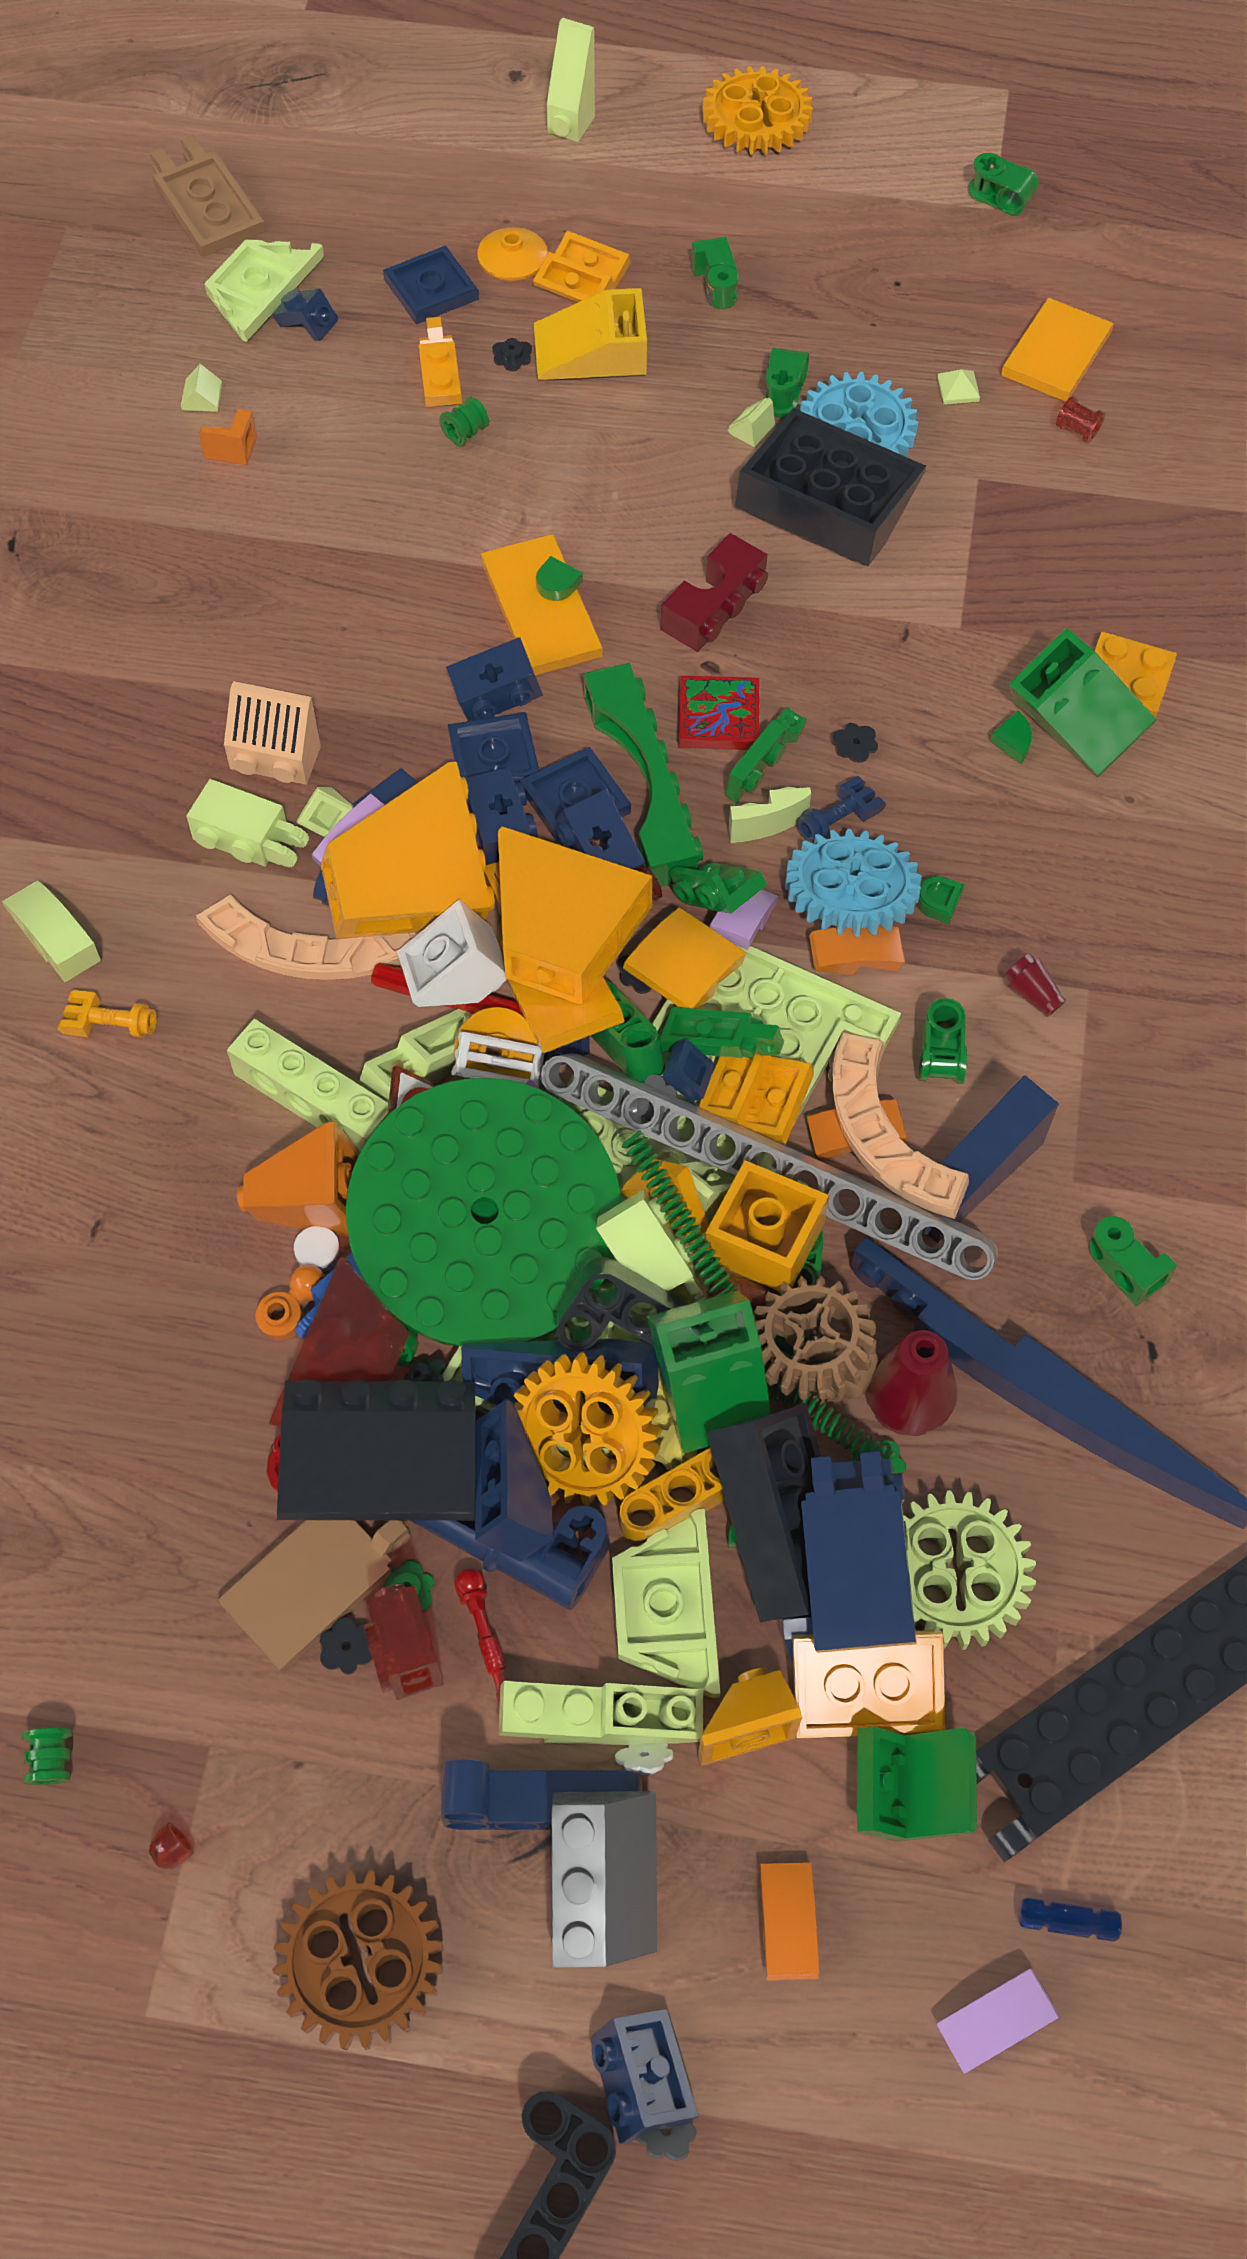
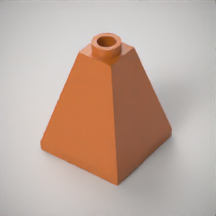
M335 1121L326 1122L246 1172L243 1177V1185L237 1189L238 1205L242 1212H249L257 1221L304 1230L312 1226H319L330 1229L336 1236L349 1238L346 1225L347 1193L351 1174L361 1151Z

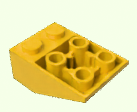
M642 288L604 290L534 322L538 380L647 375V335Z

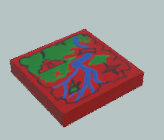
M681 675L679 748L748 750L759 737L760 678Z

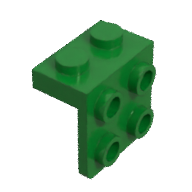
M875 1726L858 1728L857 1832L899 1842L972 1834L976 1830V1736L972 1730L956 1728L905 1736Z

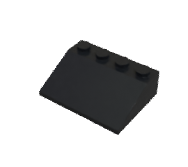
M793 408L740 470L735 507L869 566L889 539L926 471V465Z
M310 1379L285 1381L281 1420L277 1520H475V1382H459L455 1380L444 1382L409 1380L315 1381Z

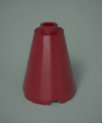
M919 1330L907 1335L879 1357L871 1383L865 1391V1398L867 1404H869L876 1415L875 1418L882 1426L900 1435L920 1436L937 1427H941L948 1421L956 1406L958 1389L945 1342L940 1336L931 1331Z

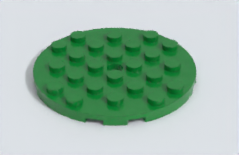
M469 1078L441 1084L415 1095L391 1112L377 1126L360 1152L351 1174L346 1202V1225L350 1248L363 1281L382 1307L410 1330L427 1339L447 1346L462 1347L464 1344L529 1342L557 1330V1309L583 1267L590 1260L597 1257L614 1259L615 1256L597 1231L596 1226L599 1216L621 1203V1193L612 1161L604 1145L584 1119L556 1097L523 1083L496 1078ZM481 1201L493 1202L498 1215L493 1222L481 1224L472 1217L471 1210L473 1205ZM598 1279L590 1286L598 1291L604 1279Z

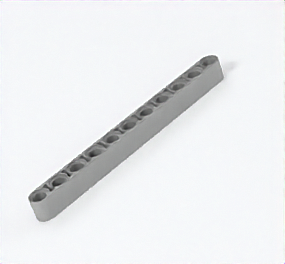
M570 1053L555 1056L546 1061L542 1068V1083L552 1094L632 1130H640L643 1135L735 1176L744 1160L758 1165L757 1159L761 1152H767L775 1158L777 1164L775 1173L798 1182V1175L801 1171H810L815 1174L818 1180L817 1190L829 1195L827 1217L965 1279H982L989 1274L997 1262V1245L986 1234L943 1215L926 1210L898 1195L582 1055ZM562 1063H567L574 1071V1080L570 1086L564 1084L559 1078V1068ZM602 1080L609 1082L613 1087L614 1097L611 1103L604 1102L598 1095V1086ZM641 1098L648 1099L654 1106V1116L651 1121L644 1120L638 1114L637 1105ZM680 1116H687L694 1123L695 1131L691 1139L684 1138L678 1132L677 1122ZM720 1134H727L734 1140L736 1149L732 1157L724 1156L718 1150L717 1139ZM842 1189H850L857 1193L860 1199V1206L857 1211H848L841 1206L839 1193ZM888 1207L897 1210L902 1217L901 1228L896 1230L886 1228L880 1219L881 1210ZM932 1226L941 1230L945 1239L944 1246L940 1248L927 1246L922 1240L923 1228ZM972 1245L981 1247L987 1254V1264L981 1267H974L968 1264L964 1259V1248Z

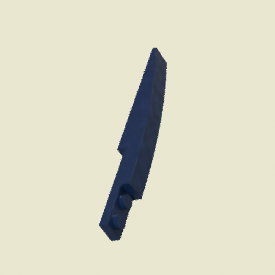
M867 1237L855 1249L851 1268L854 1270L857 1278L870 1288L877 1287L891 1297L893 1305L902 1313L915 1315L917 1319L913 1332L927 1330L940 1336L947 1346L951 1364L1034 1419L1120 1469L1242 1529L1246 1527L1247 1498L1028 1335L1024 1334L1019 1342L1012 1346Z

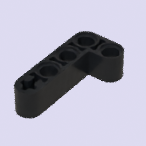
M597 1257L590 1260L583 1267L557 1309V1337L565 1348L572 1351H584L591 1348L597 1342L611 1321L653 1345L646 1317L685 1306L689 1303L620 1263L606 1257ZM598 1279H608L614 1283V1286L607 1291L594 1290L590 1285ZM639 1302H648L654 1306L646 1314H638L631 1310ZM573 1317H582L590 1322L581 1329H574L566 1324Z
M542 2091L531 2096L525 2103L522 2111V2125L527 2136L535 2144L556 2157L557 2160L500 2259H519V2246L530 2235H539L547 2241L549 2246L548 2259H560L609 2173L616 2157V2142L606 2126L560 2095L551 2091ZM543 2103L556 2105L562 2114L560 2127L550 2135L537 2133L531 2125L533 2111ZM587 2134L600 2135L608 2146L606 2159L597 2166L589 2167L584 2165L576 2154L578 2142ZM559 2184L573 2186L579 2195L577 2210L567 2218L554 2216L548 2207L549 2193Z

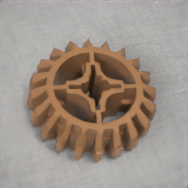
M801 1276L798 1280V1288L792 1289L790 1285L783 1281L780 1286L781 1296L768 1292L765 1296L766 1306H757L754 1311L755 1319L757 1320L755 1324L762 1348L764 1369L767 1371L765 1374L766 1382L771 1386L782 1381L781 1392L785 1396L791 1393L794 1388H798L800 1398L803 1401L809 1397V1391H818L819 1398L824 1401L827 1398V1389L831 1387L842 1396L845 1392L844 1380L857 1385L861 1380L859 1370L868 1371L871 1366V1357L869 1355L874 1354L876 1351V1340L873 1338L876 1334V1325L873 1320H868L870 1309L867 1304L858 1305V1295L855 1290L843 1295V1285L840 1281H837L831 1288H826L825 1280L820 1276L816 1280V1285L807 1286L806 1279ZM832 1317L840 1321L848 1330L851 1336L850 1342L841 1339L840 1333L831 1328ZM820 1331V1339H817L816 1336ZM776 1334L784 1337L785 1343L793 1347L794 1357L792 1360L786 1357L774 1342ZM815 1335V1341H809L810 1336ZM805 1337H807V1338L809 1339V1340L807 1341L806 1345H805V1340H804ZM823 1361L827 1362V1363H824V1364L813 1365V1364H815V1363H817V1362H823Z

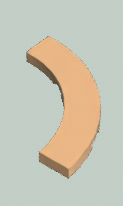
M231 894L196 915L198 924L212 939L242 960L278 974L304 979H349L372 975L373 969L378 963L392 967L400 966L401 963L397 951L420 933L345 939H328V936L306 935L295 932L291 935L270 927L269 923L253 915L240 905Z
M842 1032L833 1063V1094L841 1130L850 1148L867 1170L891 1191L926 1210L955 1219L969 1184L968 1174L941 1165L919 1151L914 1152L899 1138V1133L889 1121L883 1107H881L877 1091L878 1070L884 1052L883 1041Z

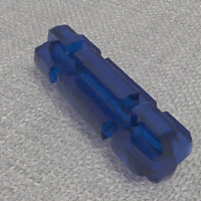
M1024 1898L1019 1906V1924L1023 1928L1040 1930L1042 1927H1047L1048 1932L1086 1938L1095 1934L1096 1939L1112 1942L1120 1939L1122 1917L1118 1911L1100 1909V1911L1094 1912L1093 1907L1051 1901L1049 1905H1044V1900Z

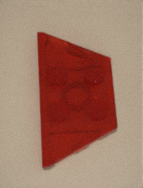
M343 1257L339 1259L287 1381L306 1379L315 1381L390 1380L410 1332L392 1315L372 1288L370 1289L357 1274L348 1259ZM284 1389L269 1421V1424L273 1426H281Z

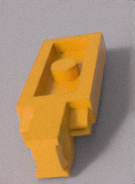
M441 317L426 318L428 337L419 338L420 344H418L425 406L462 404L455 342L452 341V335L443 336Z

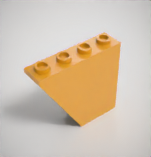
M448 762L327 844L321 862V869L336 939L421 932L459 899L484 920H486L489 912L494 909V892L491 886L486 885L484 876L486 868L485 855L482 849H478L475 839L477 833L476 818L473 813H469L466 802L468 799L467 781L464 777H460L457 762Z
M502 826L498 830L505 978L583 1005L651 910L652 876Z

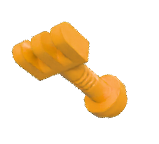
M72 990L68 1001L73 1005L65 1006L63 1016L67 1019L60 1020L57 1028L59 1032L65 1035L88 1038L93 1024L129 1028L130 1034L133 1037L144 1038L147 1034L151 1035L154 1033L157 1025V1014L154 1009H149L147 1004L135 1003L131 1011L99 1007L101 1001L95 992Z

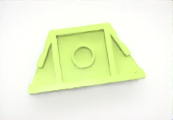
M245 240L205 282L207 296L239 337L247 342L282 304V297L295 289L324 257L323 245L311 243L310 250L291 249L290 242L275 241L267 243L262 240Z
M697 1509L690 1513V1517L668 1530L664 1528L648 1537L647 1541L642 1545L630 1547L612 1558L618 1659L684 1687L703 1689V1695L710 1698H720L705 1509Z

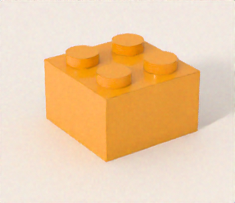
M744 1160L705 1232V1241L711 1242L708 1249H715L716 1252L713 1257L721 1258L718 1265H724L730 1271L779 1292L783 1281L792 1288L825 1224L829 1195Z

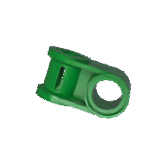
M982 153L975 158L973 165L975 176L969 183L968 193L975 201L988 204L1008 215L1014 216L1023 212L1037 191L1039 180L1034 171L1027 167L1019 166L994 153Z
M772 348L766 374L768 390L765 398H770L773 402L774 417L785 418L793 408L797 409L801 390L806 382L809 352Z
M940 998L934 1001L928 1008L922 1030L919 1081L926 1082L930 1077L955 1079L956 1084H964L967 1067V1046L965 1045L966 1014L963 1006L954 999ZM935 1022H947L952 1028H942Z

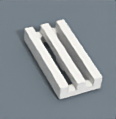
M459 1032L457 1039L459 1046L455 1051L454 1057L456 1058V1063L452 1068L451 1075L465 1078L506 1079L523 1084L529 1081V1079L466 1068V1062L469 1060L531 1072L530 1080L534 1081L539 1088L545 1054L540 1046L468 1032ZM473 1043L534 1055L533 1063L469 1051V1045Z

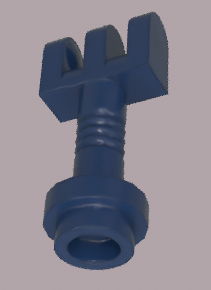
M856 776L840 785L837 796L841 801L822 812L815 808L805 811L802 814V818L798 821V828L801 835L808 841L815 840L816 834L826 838L829 834V826L854 812L865 822L879 814L885 808L886 802L881 797L872 800L876 792L870 786L862 789L865 781L860 776Z

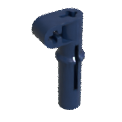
M586 1505L576 1506L568 1510L555 1528L553 1540L521 1562L475 1541V1531L456 1520H410L483 1561L484 1570L488 1572L499 1570L568 1610H572L581 1599L610 1546V1534L603 1515L595 1508ZM462 1520L475 1528V1520ZM591 1527L594 1538L591 1540L585 1537L580 1542L583 1555L588 1558L586 1563L561 1550L564 1544L576 1551L578 1540L575 1533L577 1530L585 1533Z

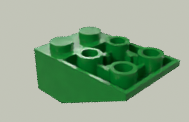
M1067 627L1008 684L1014 703L1097 777L1157 721L1153 714L1101 657Z
M734 1291L646 1317L683 1454L711 1446L707 1434L708 1431L771 1412L761 1343L750 1300L739 1291Z

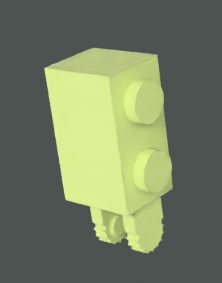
M209 779L186 816L193 840L208 849L217 848L232 854L242 862L250 863L252 861L265 867L270 861L292 868L298 857L294 851L286 846H282L280 842L304 848L310 838L302 828L286 822L282 805Z
M643 1189L598 1217L596 1229L621 1265L672 1294V1289L684 1283L694 1302L709 1299L706 1291L694 1274V1264L690 1261V1257L695 1252L685 1253V1249L690 1246V1243L680 1245V1241L685 1236L682 1235L676 1238L667 1224L669 1221L665 1220L666 1216L670 1213L660 1212L661 1208L665 1206L664 1203L656 1204V1200L659 1199L658 1196L651 1199L646 1190Z

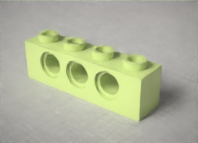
M256 1019L251 1021L227 1049L235 1076L317 1128L326 1122L335 1121L360 1151H362L366 1141L377 1126L394 1111V1107Z

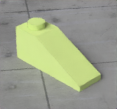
M562 18L559 22L547 99V130L550 134L579 142L595 117L594 27Z

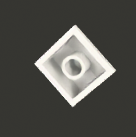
M460 899L397 951L412 1002L418 1007L479 1003L491 992L499 989L503 982L507 980L505 978L504 958L492 926Z

